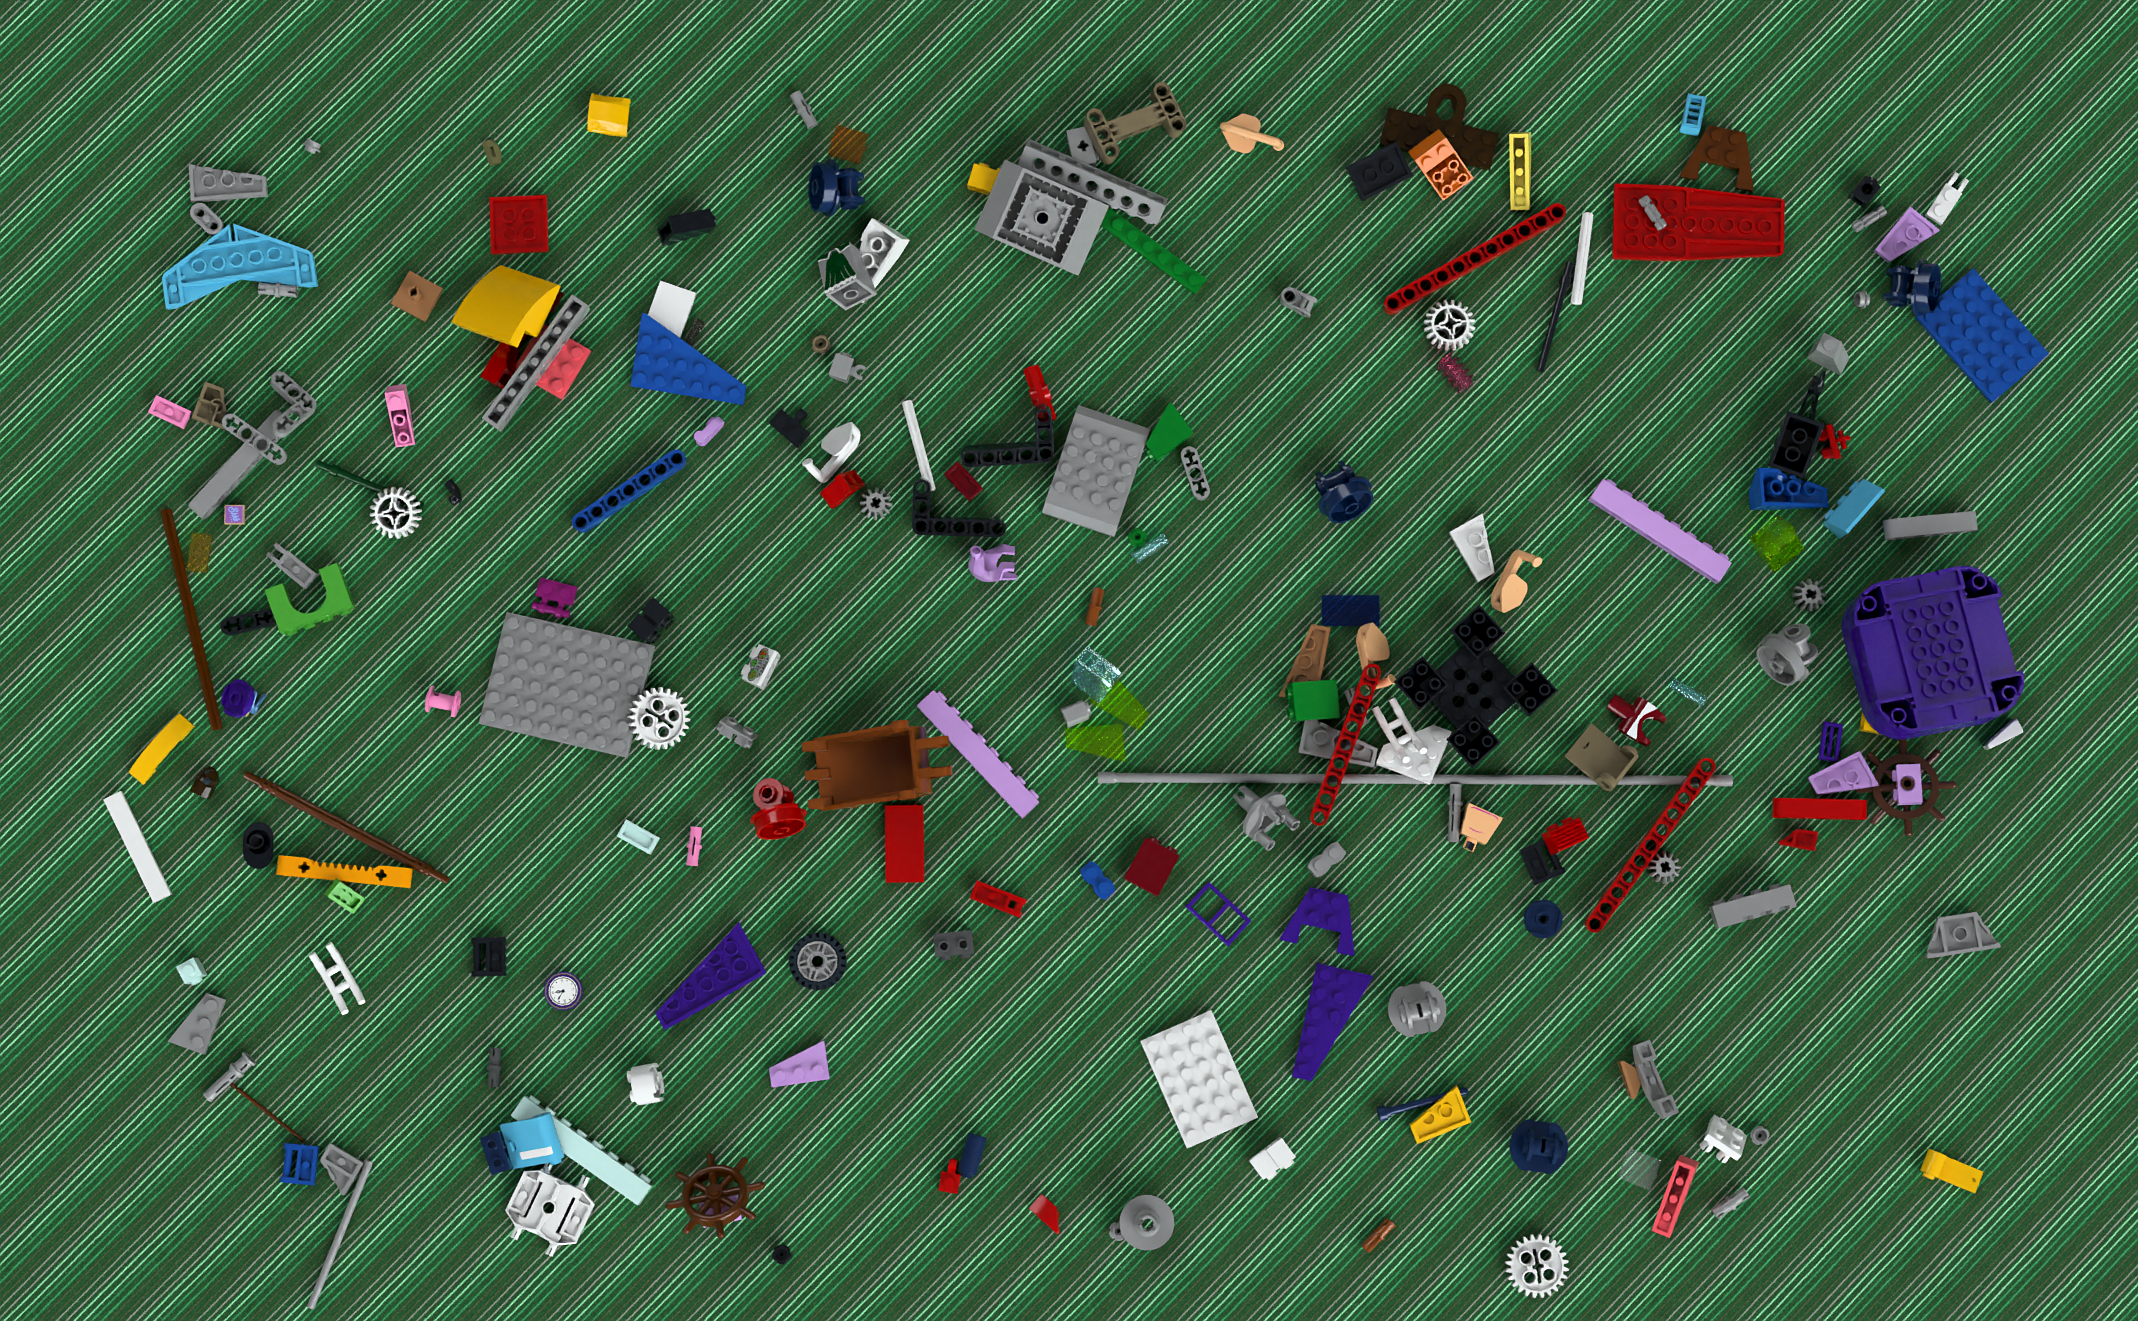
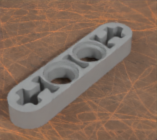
M227 414L223 417L222 425L227 431L276 465H281L286 461L287 453L283 448L238 416ZM235 418L234 423L241 426L238 431L235 427L229 426L227 422L229 419L233 420ZM244 429L252 431L250 438L244 439L242 437ZM260 440L267 441V447L263 450L257 447ZM271 449L274 450L276 453H279L281 451L280 455L282 456V458H277L276 460H274L275 456L271 454L269 451Z

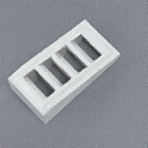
M2017 718L2007 723L1983 746L1984 749H1991L2023 733Z

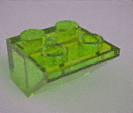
M1777 515L1749 538L1755 551L1774 573L1804 550L1793 525L1780 515Z

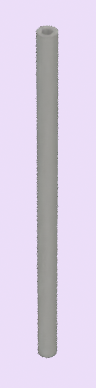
M366 1160L308 1302L307 1307L310 1309H314L372 1167V1161Z

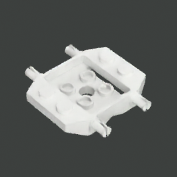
M545 1163L541 1170L523 1172L505 1211L515 1226L510 1235L511 1238L518 1240L523 1229L535 1233L549 1241L550 1245L545 1254L553 1257L557 1246L577 1243L595 1203L585 1191V1187L590 1179L589 1177L582 1175L579 1184L574 1186L551 1175L550 1171L553 1165ZM541 1182H542V1185H541V1187H540V1190H539V1192H538V1194H537V1196H536V1198H535V1200H534V1202H533V1204H532V1206H531V1208H530V1210H529V1212H528L527 1217L525 1218V1215H526V1213H527V1211H528V1209H529V1207H530V1205H531V1202H532V1200H533V1198H534V1196H535V1194H536V1192H537V1190H538V1188H539V1186H540V1184H541ZM574 1197V1198H576V1199H575V1201H574V1203H573V1205H572V1207H571V1209H570V1211H569V1213H568V1215H567V1217H566V1219H565V1222H564V1224H563V1226H562V1228H561V1230H560V1232H559V1234H558V1233H556V1232H557V1229H558V1227H559V1225H560V1223H561V1221H562V1219H563V1217H564V1215H565V1213H566V1211H567V1209H568V1206H569V1204H570L572 1198ZM545 1203H553L554 1211L552 1213L545 1212Z

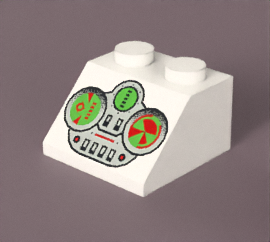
M759 644L757 648L754 647L749 656L752 659L749 665H744L741 675H743L742 679L764 690L781 656L777 651Z

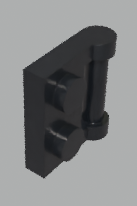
M1544 840L1519 850L1534 886L1566 872L1565 868L1561 866L1557 854H1550ZM1545 846L1555 869L1553 872H1550L1540 847Z
M506 937L471 938V944H473L472 977L507 976ZM481 944H486L485 971H481Z

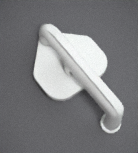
M852 422L832 429L821 443V448L831 454L832 458L821 470L813 464L811 458L804 460L802 465L819 482H827L857 448L861 436L859 429Z

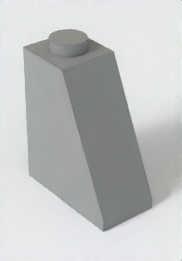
M1823 333L1814 342L1807 359L1841 375L1849 360V356L1841 341Z

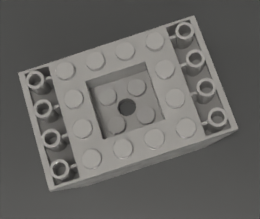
M1004 160L974 230L1079 276L1109 206ZM1042 212L1048 216V220L1044 224H1040L1037 221V215Z

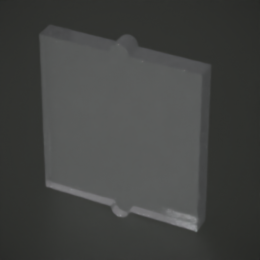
M1629 1148L1625 1160L1621 1162L1623 1165L1618 1178L1650 1191L1654 1178L1657 1177L1656 1173L1661 1160Z

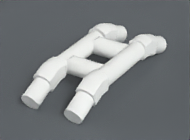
M1394 697L1389 700V703L1398 719L1387 723L1379 706L1371 710L1398 757L1403 763H1407L1410 758L1401 746L1402 744L1411 740L1420 754H1425L1427 749L1415 733L1401 706ZM1402 725L1407 734L1396 738L1392 730Z
M330 942L325 947L335 961V965L326 970L323 962L315 952L311 953L309 958L321 975L341 1014L344 1015L349 1010L340 994L342 991L350 987L359 1005L364 1004L365 999L341 954L333 943ZM341 971L346 981L335 986L330 976Z

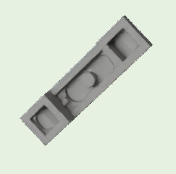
M1647 1040L1634 1045L1633 1056L1636 1071L1644 1093L1653 1109L1661 1119L1679 1113L1672 1094L1667 1096L1653 1061L1657 1056L1651 1041Z

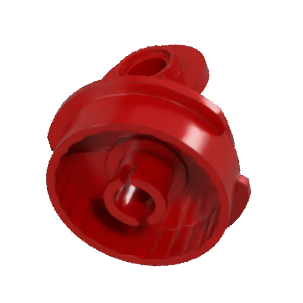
M766 778L756 785L753 799L761 810L750 818V823L754 824L757 837L765 840L780 839L794 835L804 829L807 812L794 803V794L788 787L773 778Z

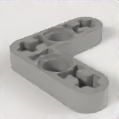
M276 371L271 376L270 385L292 406L273 422L271 431L274 436L284 438L315 412L317 403L312 396L286 373ZM276 379H277V380L282 379L283 382H278V383H277V382H276ZM295 390L299 395L292 397L288 394V391ZM304 404H305V405L310 404L311 407H306V408H305V407H304ZM292 413L297 414L299 419L291 420L289 415ZM285 422L287 423V424L284 426V430H283V429H280V430L277 429V427H282V426L285 424Z

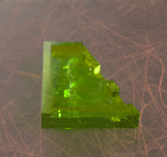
M1108 669L1090 703L1140 731L1149 713Z
M1122 724L1065 729L1067 749L1126 762Z

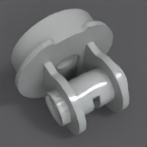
M1793 624L1784 628L1780 634H1767L1762 639V645L1757 649V660L1762 669L1769 677L1782 685L1791 686L1797 681L1804 680L1809 674L1808 669L1804 665L1812 662L1818 655L1817 647L1807 642L1811 631L1806 624Z
M1426 981L1412 983L1403 987L1400 986L1394 990L1388 1003V1015L1392 1025L1398 1032L1407 1037H1414L1415 1034H1424L1429 1031L1435 1032L1441 1027L1446 1016V1002L1442 993L1433 984Z

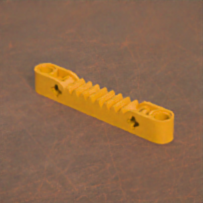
M278 855L276 875L333 881L337 878L343 882L411 888L413 869L383 865L376 868H367L366 866H361L360 868L357 865L352 867V865L348 864L346 866L338 864L337 866L335 863L329 865L326 862L321 863L303 857ZM303 866H310L309 870L305 871L302 869ZM384 872L385 874H387V877H384L382 880V878L379 877V874H382Z

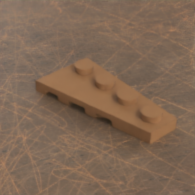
M1311 624L1279 697L1286 698L1285 689L1287 684L1292 682L1322 680L1331 631L1330 627Z

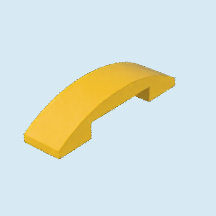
M178 714L146 747L131 767L129 773L144 785L155 773L157 766L195 726L184 716Z

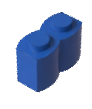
M1090 861L1080 869L1081 876L1088 884L1092 885L1095 894L1100 899L1105 901L1115 892L1113 883L1103 876L1102 870L1096 863Z

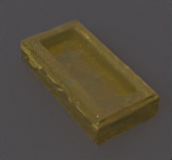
M192 533L187 571L207 574L212 535Z

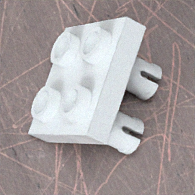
M1714 1114L1710 1119L1704 1140L1700 1143V1148L1704 1150L1707 1147L1705 1152H1710L1713 1146L1720 1149L1719 1153L1716 1154V1158L1719 1161L1722 1157V1163H1726L1730 1157L1737 1161L1742 1155L1747 1135L1742 1130L1727 1123L1725 1119L1719 1118Z

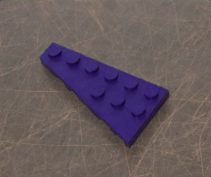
M739 922L655 1013L664 1030L767 973Z
M1316 964L1292 1077L1312 1081L1374 976L1324 964Z

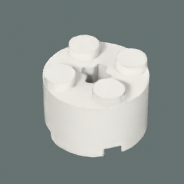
M657 1063L635 1066L631 1068V1071H627V1079L632 1087L630 1091L632 1102H636L638 1105H645L663 1101L664 1098L660 1096L664 1093V1083L661 1071L657 1072L655 1068L659 1067Z

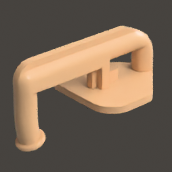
M1240 114L1220 124V129L1230 148L1234 151L1249 153L1254 149L1256 141L1272 145L1277 151L1282 150L1284 147L1283 141L1279 138L1259 132L1261 123L1254 116Z
M1515 550L1512 553L1491 594V605L1495 610L1506 613L1522 603L1528 587L1526 582L1516 575V572L1523 560L1532 563L1533 567H1538L1542 563L1541 557L1522 550Z
M1373 622L1361 626L1358 629L1356 644L1363 671L1364 667L1368 664H1374L1373 661L1388 659L1390 651L1387 638ZM1368 668L1366 672L1368 677L1375 678V669ZM1388 674L1386 678L1378 681L1376 689L1395 684L1396 678L1392 674Z

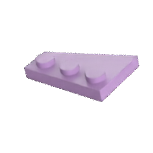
M1909 207L1874 252L1889 263L1940 230L1912 207Z
M1860 751L1808 777L1816 795L1879 785Z
M825 1040L770 1067L771 1086L779 1087L830 1079Z

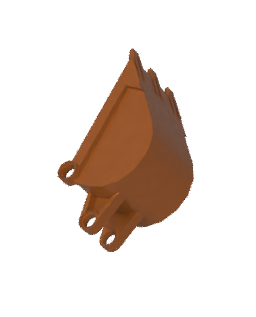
M908 720L892 721L891 725L818 737L812 741L801 743L802 752H815L817 769L805 771L804 773L805 780L818 781L820 798L807 800L808 809L828 811L858 808L860 805L891 800L915 799L916 797L933 794L931 779L953 775L952 765L930 767L928 750L950 746L949 736L927 738L925 727L909 726Z

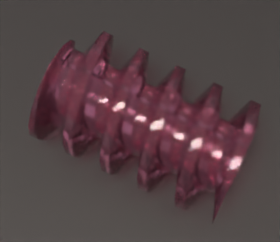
M1451 351L1437 363L1439 364L1437 371L1444 369L1442 376L1449 375L1447 382L1454 381L1452 388L1459 387L1457 393L1460 394L1475 382L1471 381L1474 375H1466L1469 369L1462 370L1461 368L1464 363L1456 364L1459 358H1451L1454 353Z

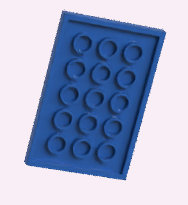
M1974 268L1940 296L1938 306L1933 314L1923 313L1920 317H1915L1990 403L1995 401L2049 354Z

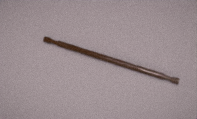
M234 1083L230 1084V1086L235 1088L237 1092H239L246 1099L252 1102L255 1106L261 1109L264 1113H266L269 1117H271L278 1124L284 1127L292 1135L296 1136L301 1142L304 1140L303 1137L299 1136L293 1129H291L284 1122L278 1119L275 1115L269 1112L261 1104L255 1101L243 1090L236 1087Z

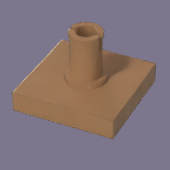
M409 271L391 304L426 322L444 289Z

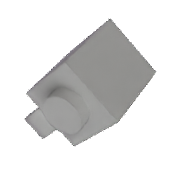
M841 352V354L836 353L829 371V377L848 384L850 376L855 377L857 380H862L863 377L859 376L857 371L860 369L866 371V367L863 365H856L854 367L855 361L852 355Z

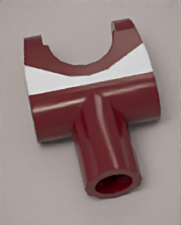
M1615 694L1606 706L1608 710L1622 719L1617 730L1631 740L1649 747L1651 741L1646 738L1642 731L1643 721L1653 719L1664 724L1667 720L1662 712L1641 697H1637L1633 705Z

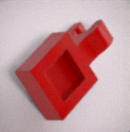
M949 1159L948 1172H941L938 1191L958 1194L961 1177L960 1174L955 1173L958 1159Z

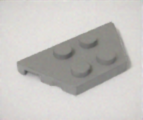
M1977 912L1936 918L1925 958L1994 949L2001 946L1992 936L1989 928L1984 925Z

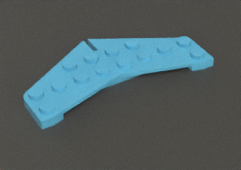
M229 224L163 274L162 283L166 309L179 308L239 280L273 284L279 282L282 285H296L307 288L317 287L318 280L314 256L306 249L233 224L236 240L233 241L232 228Z

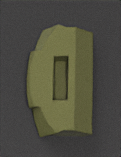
M493 139L482 143L489 165L494 166L502 163L499 145Z

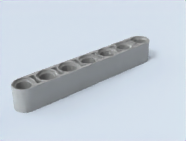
M275 410L261 424L257 431L274 443H277L280 438L274 436L271 429L273 422L283 413ZM285 422V424H284L282 427H277V429H278V430H280V429H283V430H284V426H285L287 423ZM260 440L257 444L258 449H265L267 441ZM244 443L193 498L188 507L202 520L209 517L264 456Z

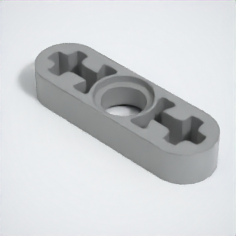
M1187 446L1181 451V461L1194 498L1202 501L1208 498L1210 488L1197 450L1194 447ZM1186 451L1194 453L1192 461L1193 463L1197 461L1198 464L1187 467V465H1190V461L1188 458H1184ZM1193 468H1197L1201 472L1200 477L1197 479L1190 476V470ZM1202 479L1204 482L1200 483L1201 488L1206 489L1204 496L1197 494L1198 485H1193V483H1197Z

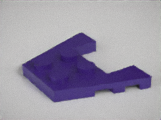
M1310 887L1282 933L1280 940L1297 944L1301 924L1340 932L1336 953L1354 956L1348 895Z

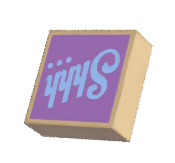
M225 505L224 524L245 525V505Z

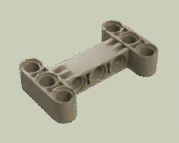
M1159 82L1155 85L1150 93L1152 105L1107 122L1099 109L1093 108L1088 111L1083 124L1102 163L1112 164L1120 151L1117 142L1157 126L1163 125L1168 136L1172 138H1178L1186 128V120L1168 84ZM1157 91H1161L1164 96L1158 95ZM1164 107L1170 108L1172 113L1166 112ZM1089 117L1096 118L1097 122H1092ZM1172 124L1178 125L1180 130L1175 129ZM1097 134H1103L1105 139H1100ZM1105 151H1111L1113 156H1108Z

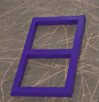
M1210 882L1185 906L1228 947L1251 922L1245 914ZM1208 888L1226 902L1209 922L1203 919L1191 907ZM1230 906L1246 922L1227 941L1211 924Z

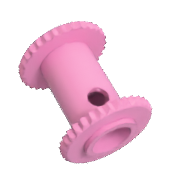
M430 686L425 699V711L430 712V709L434 707L451 711V716L456 717L461 704L460 691H456L455 696L437 693L435 692V687Z

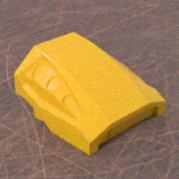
M592 93L588 111V132L627 137L631 99Z

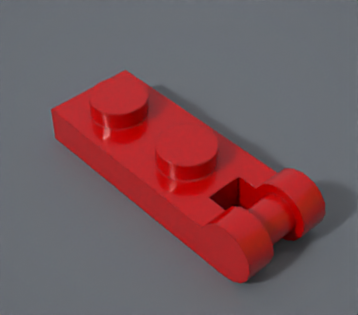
M976 881L970 896L972 900L1019 918L1022 915L1021 909L1027 902L1024 898L980 881ZM1010 900L1016 902L1014 909L1008 907Z

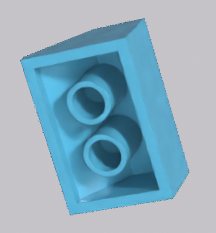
M1865 479L1859 482L1855 481L1849 487L1851 492L1847 496L1843 495L1836 502L1838 506L1835 510L1830 509L1824 516L1826 520L1822 524L1839 539L1851 531L1885 492L1884 489Z

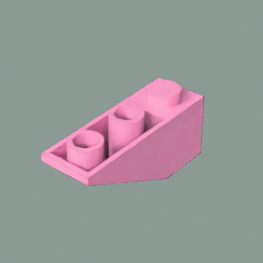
M406 384L387 386L385 398L396 447L415 445Z

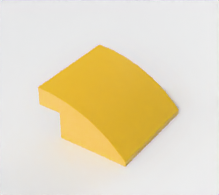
M500 265L484 276L471 289L458 308L452 323L460 328L518 348L524 334L538 338L561 286Z

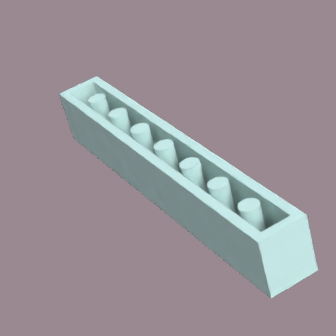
M534 1096L523 1097L511 1114L513 1118L519 1121L551 1112L563 1153L636 1205L641 1204L653 1186L650 1183L651 1179L644 1174L638 1175L635 1173V1168L627 1162L623 1164L618 1161L620 1157L611 1151L609 1153L602 1149L604 1146L598 1141L594 1140L591 1142L586 1138L588 1135L580 1129L574 1130L570 1127L572 1125L571 1122L565 1118L561 1120L557 1118L554 1110L549 1107L543 1108L540 1106V1101Z

